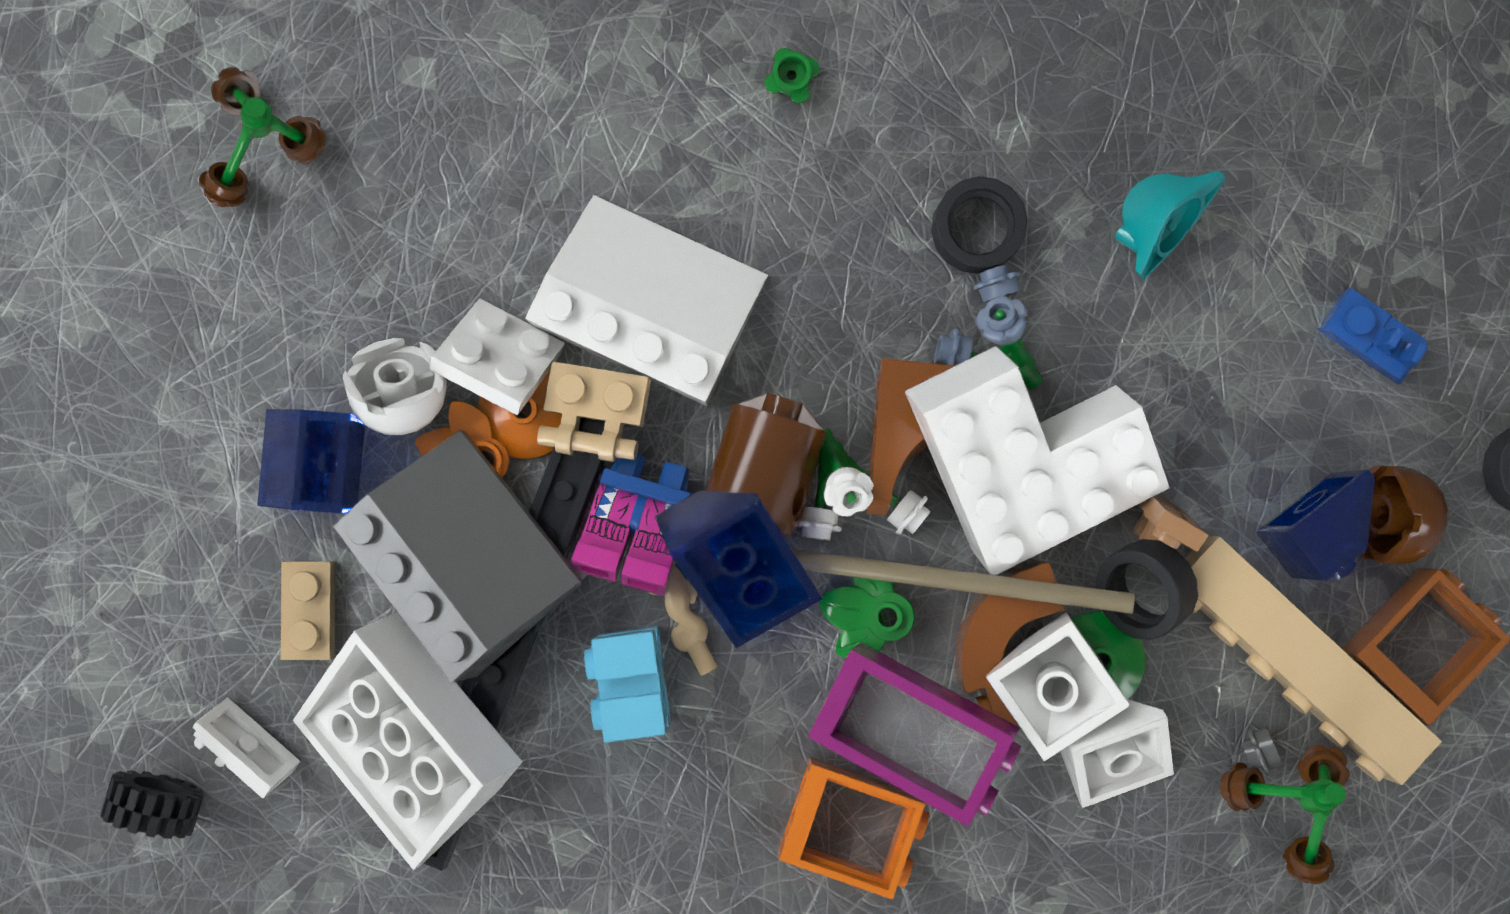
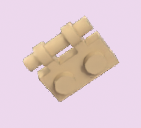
M552 362L543 410L562 414L561 424L558 428L541 425L538 430L537 443L539 445L555 447L557 453L572 455L575 450L598 454L599 459L615 462L617 458L635 460L638 453V441L622 438L624 425L643 428L652 379L646 376ZM581 418L605 421L602 435L579 431Z

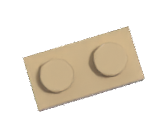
M336 561L281 562V660H331L335 658Z

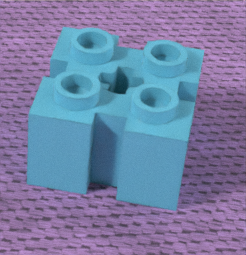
M659 625L604 632L591 639L592 645L590 649L584 650L585 669L588 680L596 679L598 681L599 694L596 695L595 700H591V717L594 730L603 731L604 743L666 735L671 718L663 670L664 663Z

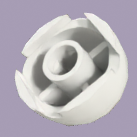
M391 338L374 342L359 350L352 357L353 366L348 370V373L346 370L344 371L343 381L349 404L354 414L370 429L385 435H404L416 432L429 425L438 415L444 404L447 381L445 377L429 369L432 355L436 351L428 344L419 342L420 348L405 346L404 339Z

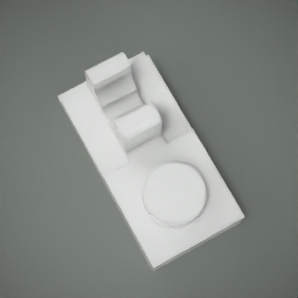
M228 697L197 720L192 727L196 730L193 734L196 737L194 745L199 750L204 746L218 756L214 762L217 766L223 767L227 764V768L262 798L266 797L292 774L301 762Z

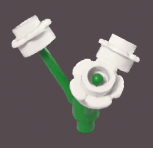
M824 429L827 435L818 460L820 467L818 468L815 507L804 506L798 527H802L801 537L830 541L832 531L841 532L842 527L837 526L839 515L851 516L869 507L873 500L871 492L873 482L869 474L850 456H847L842 443L835 441L831 429ZM910 490L901 500L892 493L890 505L895 509L887 518V521L898 529L895 532L897 535H900L904 529L913 534L931 511L923 506L928 500L927 496L921 498L914 491ZM826 504L832 506V510L825 509Z

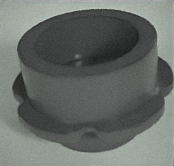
M1265 728L1254 733L1251 729L1248 730L1247 733L1250 740L1241 742L1250 766L1255 769L1263 767L1265 774L1270 776V770L1283 766V762L1269 730Z

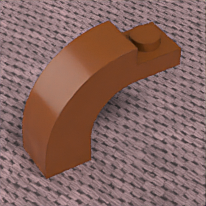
M1044 561L1023 566L1003 575L1004 577L1056 583L1050 562ZM980 594L966 613L957 637L955 667L959 688L966 694L981 690L982 695L975 697L977 705L1018 726L1017 721L989 683L986 675L1002 661L1008 641L1020 627L1037 618L1065 610L1064 605Z

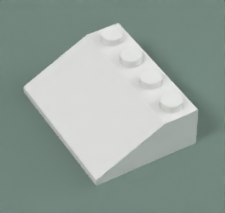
M593 195L546 273L525 319L540 330L633 373L652 379L651 381L708 407L768 275Z
M397 612L359 628L352 633L293 719L294 723L413 870L420 867L494 796L522 763V760L457 683L450 682Z

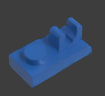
M1352 288L1342 292L1317 329L1396 384L1402 383L1410 369L1418 365L1428 350V343H1426L1427 340Z

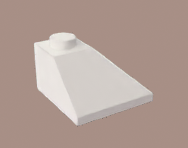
M1067 612L1026 638L986 675L989 683L1044 761L1130 706Z
M1126 699L1130 704L1129 707L1060 751L1082 808L1174 774L1168 718L1162 709Z

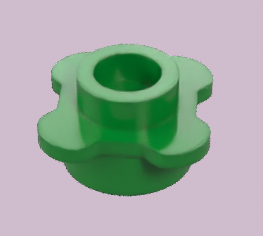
M781 48L774 54L775 63L773 71L765 77V88L771 94L780 92L790 96L794 103H803L809 98L810 91L808 87L811 79L819 73V64L812 57L806 58L798 52H792L789 48ZM795 72L796 78L791 80L787 77V74Z

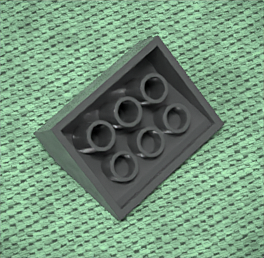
M459 430L368 493L333 526L451 683L479 676L584 582L464 430Z

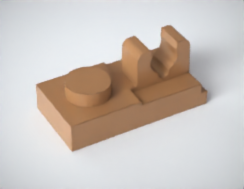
M1155 495L1137 504L1144 511L1133 529V532L1139 536L1140 540H1158L1174 549H1178L1181 543L1198 552L1209 536L1183 509L1159 495Z

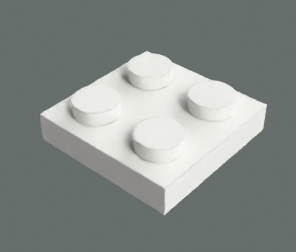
M479 298L432 355L429 369L518 415L551 370L552 362H557L561 356L565 342Z

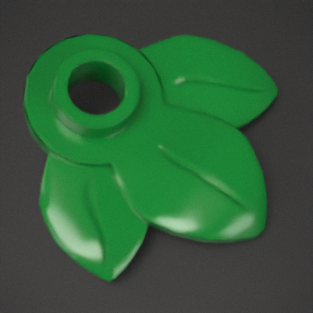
M852 577L853 586L832 589L819 600V606L826 619L835 627L843 630L835 650L836 654L843 658H847L850 649L860 642L880 651L886 641H896L908 635L915 623V610L912 603L904 595L895 592L893 582ZM885 608H892L897 613V622L894 626L886 625L883 622L882 612Z

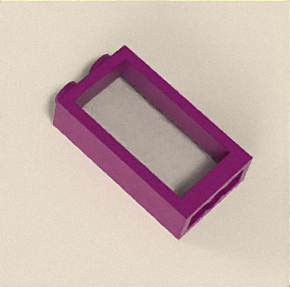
M862 642L850 649L808 735V738L968 827L976 812L986 817L999 792V789L991 786L994 777L999 769L1009 773L1022 748L1021 745L1014 742L1020 727Z

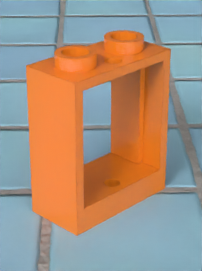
M810 757L778 848L779 860L893 900L897 887L905 888L913 867V859L908 858L913 839L919 841L922 839L928 824L929 812L924 811L925 802L898 787ZM827 780L903 807L882 872L805 846Z

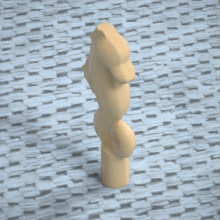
M674 561L664 596L668 615L678 623L672 630L671 641L675 648L689 653L699 674L702 676L718 666L705 643L708 635L707 625L701 616L690 610V603L695 604L699 593V585L692 583L689 579H685L681 571L675 566L676 561Z

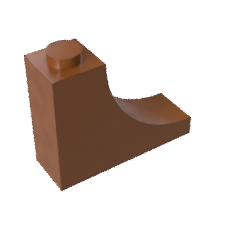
M882 358L877 375L869 477L873 482V489L871 490L873 500L866 509V514L886 516L896 479L910 460L928 447L905 391L955 367L954 365Z

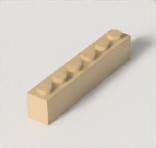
M1208 536L1198 552L1192 550L1185 558L1197 579L1198 600L1193 613H1197L1200 609L1213 621L1209 628L1219 639L1231 647L1237 643L1250 655L1245 661L1257 674L1268 681L1274 677L1286 688L1282 696L1294 708L1305 715L1308 711L1313 713L1322 722L1318 729L1326 738L1340 748L1347 745L1359 756L1355 764L1373 780L1380 782L1384 778L1402 786L1442 742L1220 536Z

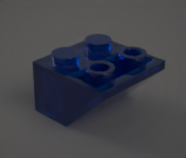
M266 409L257 506L347 514L358 503L365 424L356 415L350 413L302 409Z

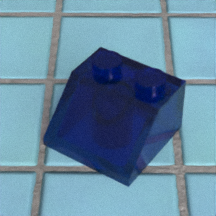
M1368 469L1330 473L1258 529L1256 533L1291 578L1320 581L1330 580L1331 582L1340 580L1356 567L1357 564L1354 559L1367 550L1375 477Z

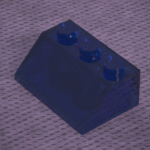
M698 491L655 516L668 552L736 649L822 600L819 591L758 494Z

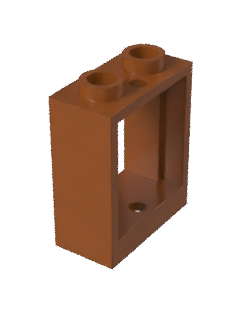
M1418 568L1341 648L1418 720L1429 726L1510 642V637L1499 627L1502 623L1501 619L1485 605L1475 604L1463 593L1466 589L1463 582L1446 569ZM1428 594L1471 637L1429 682L1420 689L1376 646Z

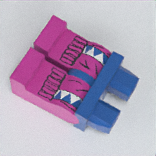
M637 453L635 460L617 458L611 470L604 468L589 517L571 559L573 569L577 572L616 583L632 534L634 538L621 573L622 585L664 597L689 506L690 493L687 492L689 469L674 463H664L659 482L654 483L641 479L646 457Z

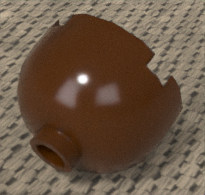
M1373 466L1361 474L1350 494V498H1358L1357 518L1347 513V528L1350 540L1358 554L1365 559L1375 560L1377 563L1405 564L1413 563L1433 552L1443 539L1448 520V508L1445 497L1438 485L1423 473L1403 466Z

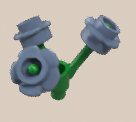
M1006 264L979 273L982 282L974 285V290L979 289L983 303H988L986 308L981 309L978 313L977 326L980 330L984 331L983 335L986 339L995 344L1002 345L999 350L1018 366L1027 389L1032 390L1041 384L1043 376L1035 368L1036 361L1026 350L1021 339L1026 329L1024 318L1027 315L1026 307L1020 300H1009L1008 298L1009 295L1021 291L1017 281V277L1021 276L1018 271L1010 273ZM954 328L951 330L949 337L944 335L939 337L934 353V363L957 366L979 355V353L971 352L972 337L960 335L959 329Z

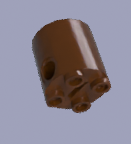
M767 393L739 404L732 403L703 497L705 499L703 509L726 517L747 521L748 524L792 536L794 527L799 525L827 432H825L804 404L781 396Z

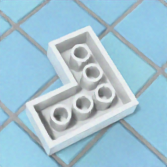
M995 346L905 391L971 550L990 575H997L1170 488L1142 406L1117 385L1039 423L1018 366Z

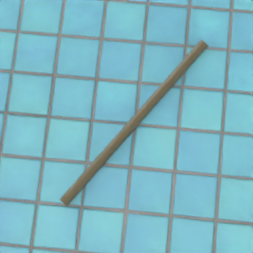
M688 536L686 543V555L1131 614L1134 609L1135 593Z

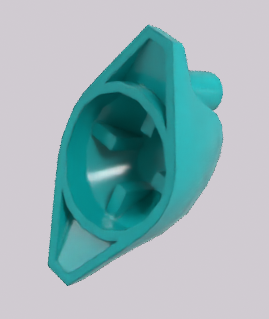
M1213 171L1194 177L1156 174L1138 182L1130 190L1125 198L1122 209L1124 224L1118 229L1115 240L1136 253L1135 270L1138 277L1143 281L1175 250L1197 223L1226 181L1224 173Z

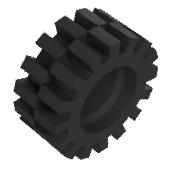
M119 771L111 777L100 817H103V821L106 823H113V827L118 829L128 828L127 832L134 834L142 832L146 833L145 836L154 838L155 835H160L163 839H172V836L179 839L185 838V836H191L204 797V791L197 789V786L192 783L184 784V780L178 778L169 779L167 775L163 774L155 776L151 772L142 771V774L136 771H127V773Z

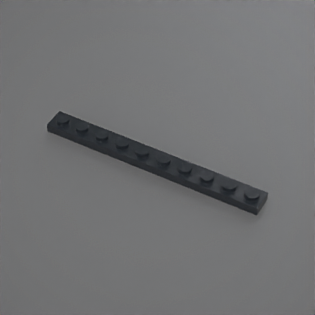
M581 418L579 431L602 435L605 421ZM554 447L529 513L567 560L605 460H600L598 454L575 450L572 455L557 453ZM544 617L479 676L465 679L461 685L463 692L498 733H500ZM464 824L424 864L440 871L446 869Z

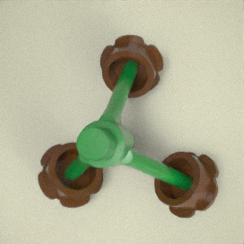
M227 67L219 72L218 80L212 83L211 95L215 102L221 104V109L224 112L232 115L241 114L242 130L229 162H216L212 164L208 171L200 175L199 185L204 188L203 193L211 203L220 207H235L245 201L244 196L248 193V179L239 166L253 138L265 137L271 131L279 132V144L287 157L293 161L298 160L300 163L306 164L315 160L323 151L326 143V132L320 128V122L313 117L295 116L284 123L275 115H272L270 106L260 99L259 81L249 70L240 71L237 67Z
M1314 745L1304 752V759L1298 763L1299 775L1302 780L1307 782L1302 786L1265 784L1264 777L1258 769L1247 768V765L1242 762L1233 764L1232 771L1225 772L1220 782L1221 795L1232 810L1239 812L1240 810L1246 811L1249 808L1256 809L1262 804L1265 795L1298 799L1301 807L1313 814L1314 821L1310 836L1300 837L1292 845L1288 846L1284 851L1283 860L1287 863V872L1294 879L1311 884L1326 882L1330 877L1329 873L1334 871L1335 866L1331 850L1321 841L1331 810L1337 808L1346 797L1343 785L1348 781L1350 771L1346 768L1348 760L1345 754L1335 747L1328 749L1324 745Z

